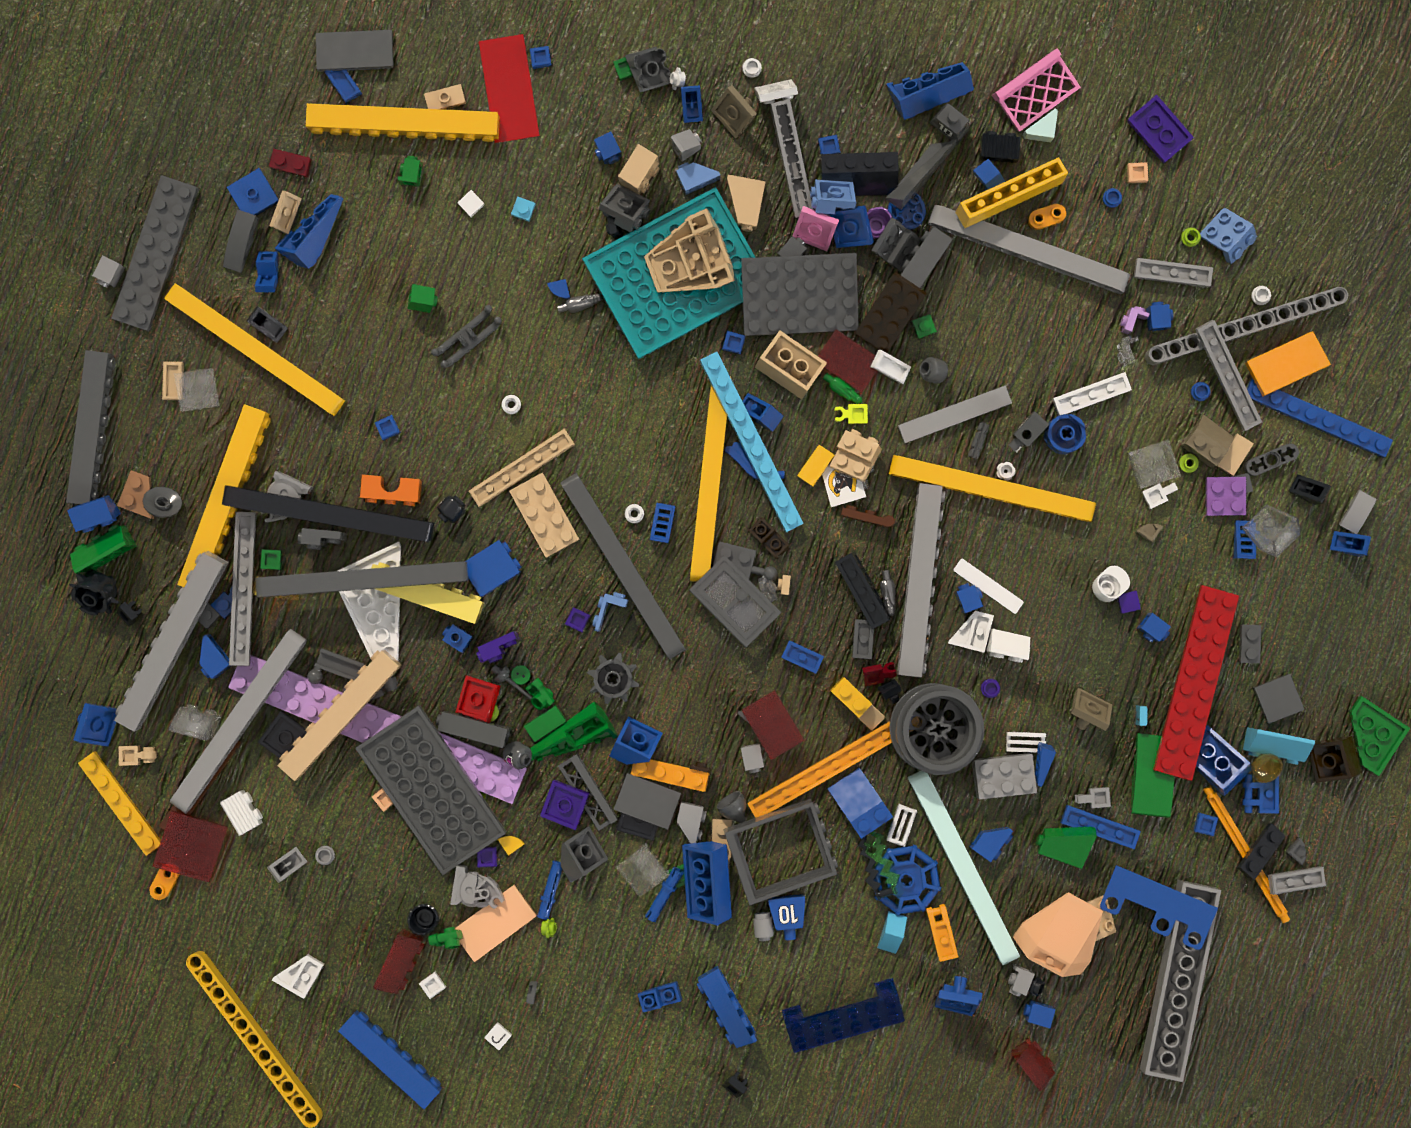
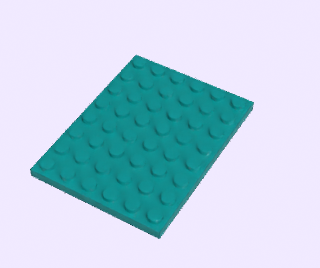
M715 187L638 228V230H634L582 258V261L639 360L742 304L741 258H754L755 255ZM707 208L722 235L733 265L735 281L715 289L658 293L644 256L657 244L665 240L675 228L677 229L685 222L687 217Z

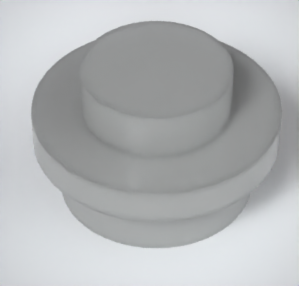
M321 846L317 849L315 858L319 864L328 865L333 862L335 852L330 846Z

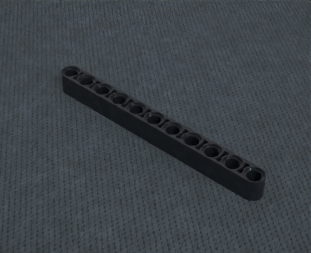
M227 485L224 487L222 505L425 542H432L435 525L433 522Z

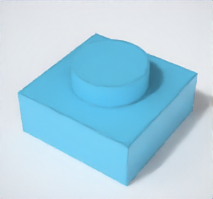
M517 196L511 216L530 222L536 203Z

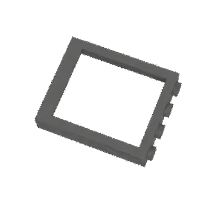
M811 799L723 829L749 905L837 875L836 868H838L835 857H831V843L829 839H825L823 832H826L823 821H819L817 814H820L819 807ZM806 809L825 866L756 890L737 833Z

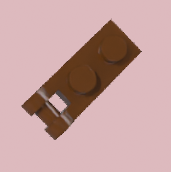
M847 505L846 508H841L840 512L842 517L886 528L891 527L895 523V519L891 515L883 518L876 516L874 511L865 510V513L857 511V507Z

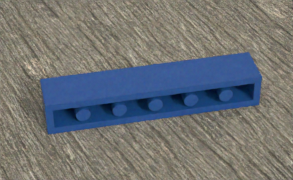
M356 1010L338 1030L340 1034L423 1109L441 1091L442 1087L439 1080L433 1076L430 1077L421 1064H416L411 1060L412 1056L407 1051L400 1050L397 1047V1042L391 1037L387 1038L383 1034L382 1028L376 1024L373 1025L364 1012Z

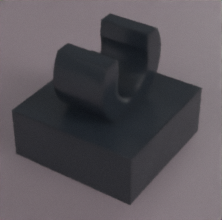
M131 601L129 604L124 602L117 610V614L129 627L136 622L137 617L142 612L141 608L138 611L131 609L135 605V601Z
M895 679L877 687L885 700L890 698L893 704L899 701L897 694L902 689Z
M736 1072L733 1076L726 1079L722 1085L736 1098L743 1095L747 1089L745 1085L748 1079L745 1078L742 1082L737 1079L740 1072Z

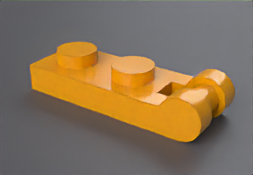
M941 904L933 909L932 907L926 908L939 962L958 958L945 904ZM941 915L942 920L935 921L934 916Z

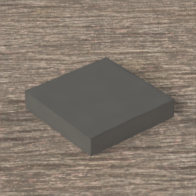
M1290 674L1253 687L1267 724L1304 710Z

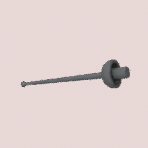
M496 664L493 666L491 671L497 675L494 679L495 682L502 683L506 680L531 700L532 697L508 677L510 671L506 665L503 669H500Z

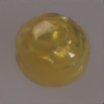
M1261 754L1252 763L1253 776L1260 783L1273 781L1279 776L1283 768L1282 761L1274 754Z

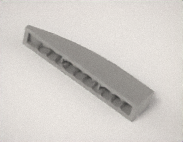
M788 99L771 103L769 106L795 218L800 216L803 206L810 209L813 208H811L810 191L791 102Z

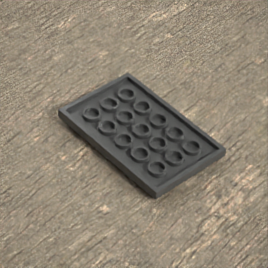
M856 253L741 258L744 336L777 334L779 331L785 334L854 331L858 329Z

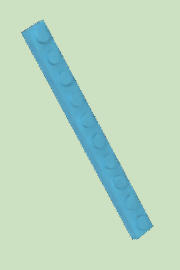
M718 352L699 360L784 531L788 532L804 524Z

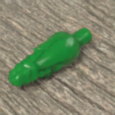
M828 373L822 378L830 384L829 387L836 394L856 404L862 402V397L842 378H834Z

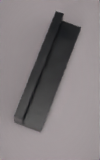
M854 551L837 560L835 563L871 628L874 629L889 621L892 617L887 614L885 604L856 552Z

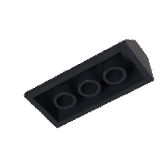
M898 152L821 154V180L853 182L855 196L889 195L897 188L899 174Z

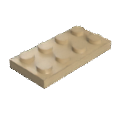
M543 472L509 491L546 558L580 540Z

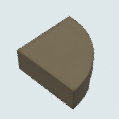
M1146 524L1138 528L1136 533L1152 543L1163 526L1159 524Z

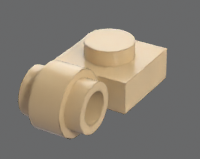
M119 746V766L140 765V758L143 759V763H154L157 758L155 747H143V751L140 752V746Z

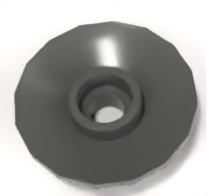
M155 487L148 490L142 500L145 510L149 514L160 518L176 515L182 506L179 494L166 487Z

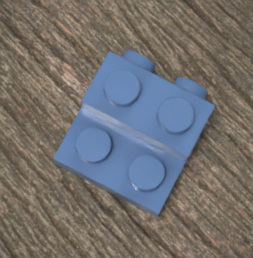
M815 179L814 187L810 189V198H812L811 208H814L816 213H823L825 215L835 214L836 207L855 209L856 198L853 182Z

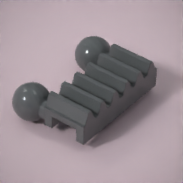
M321 648L317 663H315L314 669L309 671L307 679L312 684L320 683L323 679L321 672L323 669L347 679L355 680L359 676L357 672L365 663Z

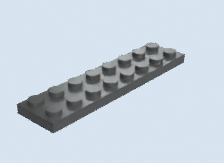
M163 175L160 176L111 319L148 332L150 331L196 199L198 187Z

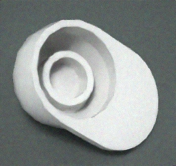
M1109 566L1094 580L1092 590L1100 601L1111 602L1129 588L1130 579L1122 568Z

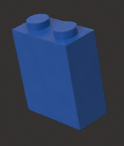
M498 540L466 560L468 578L480 597L486 596L521 573L519 569L522 566L517 558L513 559L509 554L512 550L506 541L502 543L501 540Z

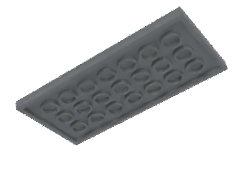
M420 705L355 748L442 875L507 833Z

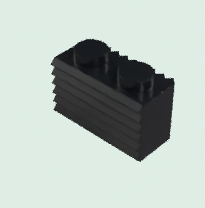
M995 131L983 133L980 139L979 160L989 159L990 161L1017 163L1019 160L1021 137H1017L1015 133H1005V135H997Z

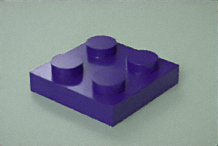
M554 779L540 816L576 830L590 793Z

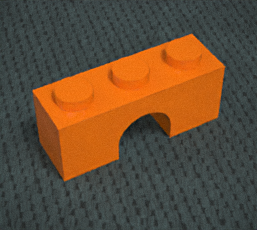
M362 475L360 498L365 499L366 503H377V500H384V504L389 505L403 502L404 506H415V503H420L422 480L400 478L398 489L394 492H387L384 488V477Z

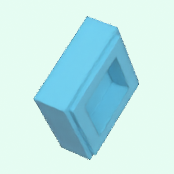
M1136 706V725L1147 726V706Z

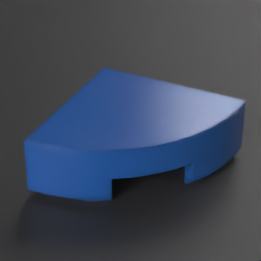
M566 279L547 283L554 295L562 299H570Z

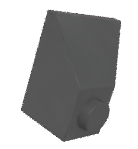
M589 826L562 843L561 868L570 883L585 876L608 860Z

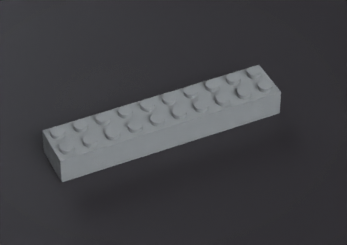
M1177 880V891L1218 908L1221 895L1220 889ZM1216 915L1200 950L1191 948L1183 943L1188 925L1178 920L1175 921L1170 935L1166 936L1140 1070L1146 1075L1179 1082L1184 1080ZM1191 932L1188 940L1191 944L1196 945L1200 943L1201 936L1197 932Z

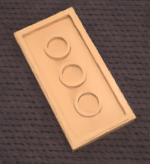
M515 884L503 892L505 900L502 903L498 898L494 899V903L498 905L497 908L494 909L490 905L483 907L456 927L463 934V939L459 940L461 945L474 962L537 916Z

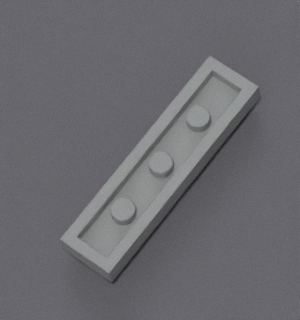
M1137 258L1133 278L1209 288L1212 282L1213 267Z

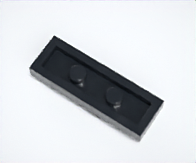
M1272 823L1267 824L1237 866V869L1250 881L1255 880L1286 836Z

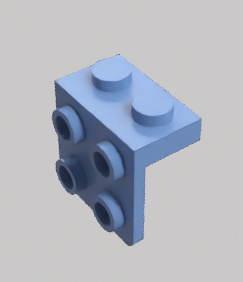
M1223 208L1200 233L1202 239L1223 251L1225 260L1230 264L1239 259L1244 250L1252 245L1257 237L1252 223L1226 208Z
M614 592L613 595L605 594L604 597L600 596L598 608L601 609L599 615H595L592 626L595 627L594 631L600 632L608 603L627 607L629 600L625 599L626 595Z

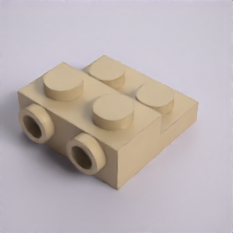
M854 429L851 432L845 430L837 445L838 450L829 466L865 483L882 450L878 444L879 441L873 437L863 438L861 437L862 434Z

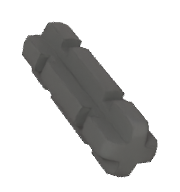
M984 422L979 423L978 432L975 434L968 457L972 459L979 458V450L982 449L986 438L985 433L989 429L988 424Z

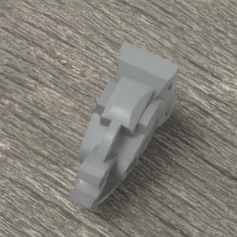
M275 471L273 476L275 481L269 486L267 493L302 499L303 494L311 493L313 486L280 471ZM270 514V517L264 520L265 522L284 520L288 517Z
M459 864L456 866L450 905H457L461 902L468 907L482 908L490 905L495 909L498 907L494 903L495 898H498L501 903L505 900L497 882L490 876L485 877L475 871L468 872V866ZM481 899L486 900L485 902H479Z

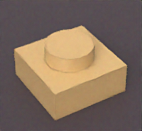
M782 575V579H778L777 590H781V595H789L791 578L789 575Z

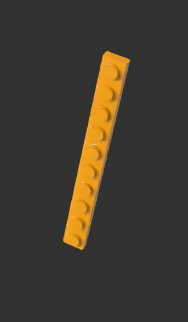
M917 716L911 721L913 727L919 724L920 720ZM890 721L747 802L755 818L776 810L891 744Z

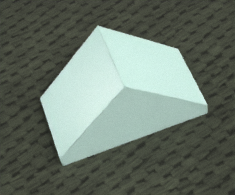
M1055 108L1025 130L1022 135L1023 138L1051 143L1055 135L1057 109Z

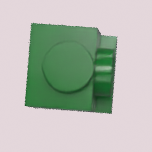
M407 156L404 164L401 163L400 175L402 177L398 176L400 184L419 187L423 164L417 157Z

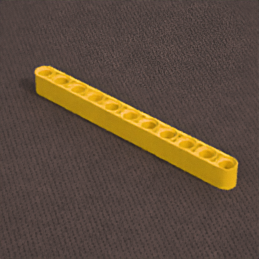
M174 283L165 296V300L331 415L335 416L344 404V399L176 283Z
M712 385L710 389L690 581L698 582L711 568L727 415Z
M893 455L889 475L930 485L943 486L942 488L1086 522H1092L1096 506L1095 502Z
M203 951L191 954L186 960L187 968L303 1125L308 1128L315 1127L323 1116V1112L208 955ZM194 957L200 958L201 965L198 966L194 963ZM206 972L212 975V981H208L205 978ZM217 988H221L224 991V996L217 994ZM228 1003L235 1006V1012H231L228 1009ZM244 1019L247 1022V1027H242L239 1020ZM251 1035H256L259 1042L254 1043L251 1040ZM262 1051H268L270 1058H265L262 1055ZM274 1066H279L282 1073L277 1074L274 1071ZM285 1082H291L293 1089L286 1088ZM297 1097L303 1098L305 1105L298 1104ZM308 1113L315 1114L316 1120H310Z

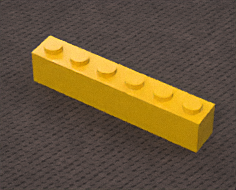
M1058 157L960 202L955 213L963 227L967 228L1062 184L1068 172Z

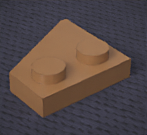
M131 470L117 506L154 519V516L145 510L142 502L144 494L152 487L151 477Z

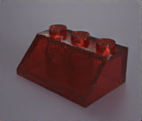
M403 928L397 934L373 988L398 994L400 990L404 991L408 983V979H406L408 972H413L417 963L414 959L417 954H421L425 946L422 943L424 938Z

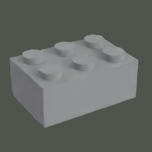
M1024 753L972 760L976 798L988 799L1037 793L1033 754Z

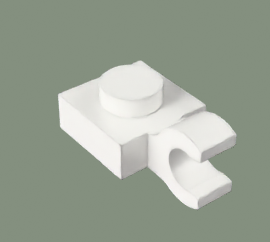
M1159 483L1141 493L1149 509H1152L1168 501L1166 495L1178 490L1175 483L1164 488Z

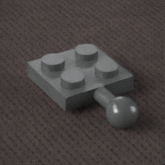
M719 541L713 566L725 555L748 579H750V575L753 573L763 576L769 582L776 580L778 576L776 568L769 566L764 569L753 566L756 550ZM725 570L715 579L739 586Z

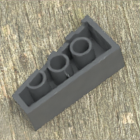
M933 227L930 232L926 231L921 238L923 242L921 246L916 245L910 254L913 256L911 261L907 259L901 267V270H903L901 276L921 288L953 239L936 227Z

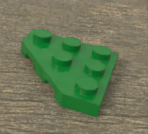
M1359 696L1349 714L1360 765L1374 775L1380 776L1410 728L1363 696Z

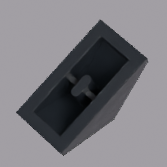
M1297 474L1289 492L1312 505L1323 503L1331 486Z

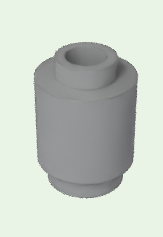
M770 912L755 913V918H753L755 938H759V941L771 940L770 937L774 936Z

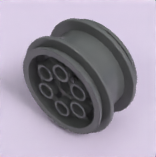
M928 683L912 688L899 699L891 714L889 731L894 749L907 764L925 773L946 775L963 769L975 758L984 738V721L980 709L968 694L952 686ZM941 698L946 699L944 706L939 709ZM931 703L933 711L928 714L926 706ZM918 707H920L921 715L915 711ZM950 710L951 716L945 720L944 712ZM917 716L920 720L919 724L913 727L911 721ZM963 718L964 725L955 726L953 722ZM936 725L942 727L938 730V733L935 731H930L935 729ZM953 728L954 736L949 739L947 732ZM909 730H916V732L909 736ZM921 735L923 741L920 745H916L915 739ZM939 741L940 749L934 751L933 745ZM950 742L956 749L950 752L946 743ZM926 746L928 747L927 758L922 756Z

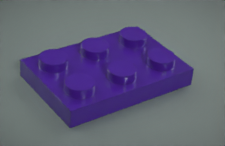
M1155 95L1127 119L1128 124L1163 164L1194 138L1158 95Z

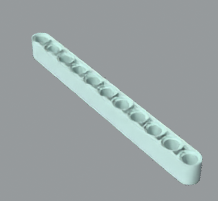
M919 771L909 776L908 780L1001 964L1005 965L1019 958L1020 955L928 773Z

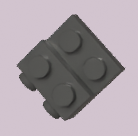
M616 184L600 203L599 210L614 217L615 225L631 232L633 229L638 230L642 223V218L646 219L650 213L648 208L650 200Z
M302 528V532L298 534V544L306 545L307 549L321 550L322 547H327L328 543L341 545V541L347 542L348 534L338 531Z

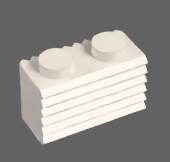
M244 790L220 802L239 836L263 823L261 812L253 807L251 795L248 792L245 793Z

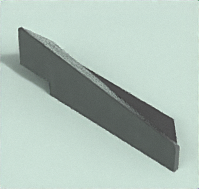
M952 139L950 142L931 144L897 185V188L886 197V200L902 210L955 148L957 140Z

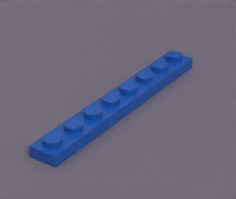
M1253 378L1250 379L1247 390L1252 401L1377 456L1386 457L1392 444V439L1280 390L1262 397Z

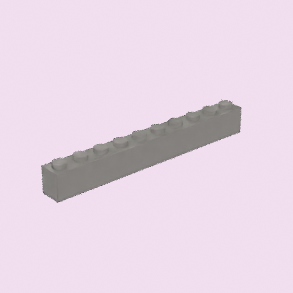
M919 483L917 486L897 675L922 677V673L925 674L926 662H923L924 654L927 655L928 643L925 642L926 635H930L931 625L928 624V616H932L933 605H930V597H934L935 586H932V578H936L937 567H934V560L938 559L939 548H936V542L940 540L941 529H938V524L943 518V510H940V505L945 499V491H942L943 486Z
M210 551L200 553L197 556L194 570L188 573L186 577L187 583L185 587L179 590L177 594L179 599L176 604L170 607L168 611L170 616L160 626L159 631L161 633L151 643L150 647L152 650L142 660L141 664H143V667L133 677L134 684L132 688L129 687L124 695L126 699L123 704L118 706L115 712L117 716L114 721L134 732L141 729L226 569L228 561Z

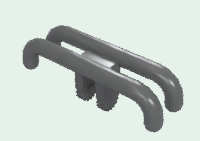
M486 305L479 315L442 345L431 350L433 356H439L457 341L462 343L463 347L447 360L441 362L443 368L452 366L501 325L502 319L496 317L477 336L472 331L473 328L491 314L492 307L490 305Z

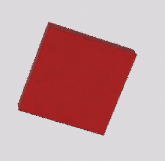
M466 675L456 713L490 723L501 686Z

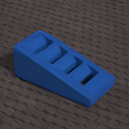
M656 503L650 535L651 541L669 544L675 506ZM659 509L669 510L670 514L659 513ZM658 516L669 518V522L658 520ZM657 524L667 525L668 527L667 529L657 528L656 526ZM655 531L666 533V537L655 535Z
M1235 520L1233 559H1256L1255 521ZM1240 526H1250V530H1240ZM1240 534H1249V538L1241 537ZM1241 541L1249 542V545H1241ZM1241 549H1249V553H1242Z
M1042 742L1038 744L1035 780L1040 787L1044 784L1056 754L1053 746Z

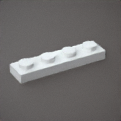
M1124 372L1055 397L1052 400L1059 416L1129 392L1132 389Z

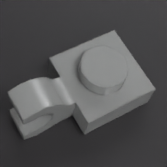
M1109 787L1088 788L1089 794L1075 795V803H1089L1090 808L1111 807Z

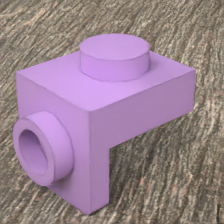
M1135 306L1130 308L1121 319V332L1125 334L1131 333L1136 318L1145 320L1149 317L1150 313L1145 312V309Z

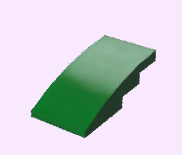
M1141 733L1136 735L1131 814L1171 817L1175 777L1153 770L1161 740L1159 735Z

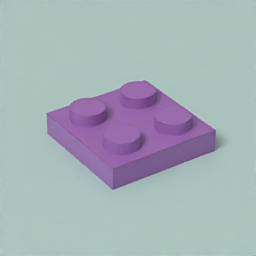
M1206 477V516L1246 515V477Z

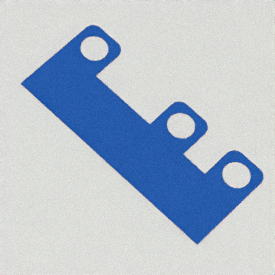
M1117 865L1100 904L1102 910L1114 915L1120 912L1125 898L1156 911L1151 929L1163 936L1170 935L1176 920L1188 925V928L1184 935L1183 943L1196 950H1200L1203 947L1218 910L1213 905ZM1114 897L1118 900L1116 909L1111 910L1106 907L1105 902L1107 898ZM1161 918L1169 922V928L1166 931H1160L1156 926L1157 921ZM1191 932L1199 933L1201 936L1200 943L1196 945L1191 944L1188 940L1189 934Z

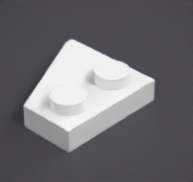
M974 611L949 640L948 644L984 653L994 615Z
M308 954L273 977L272 981L304 999L323 968L324 963Z

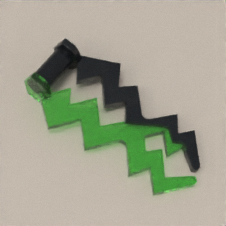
M872 831L869 834L876 837L873 845L866 843L868 836L866 835L858 846L863 848L860 855L870 859L865 869L870 875L865 881L875 891L876 897L880 900L883 897L898 893L896 885L900 875L889 871L894 861L882 858L881 856L886 848V845L880 844L883 835ZM871 845L876 849L874 854L868 852ZM876 863L884 865L879 875L888 877L885 883L891 884V887L879 890L882 883L874 881L879 872L873 869Z

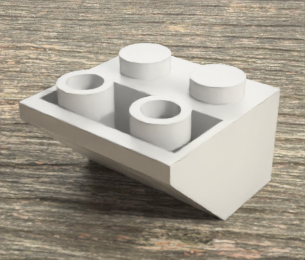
M990 629L985 651L990 652L989 656L1004 658V656H1009L1008 660L1022 663L1023 660H1029L1030 637Z

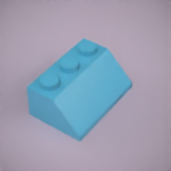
M1247 727L1243 750L1249 751L1248 755L1260 757L1261 754L1268 755L1267 759L1279 761L1281 757L1287 759L1286 763L1298 765V761L1305 762L1315 745V740Z

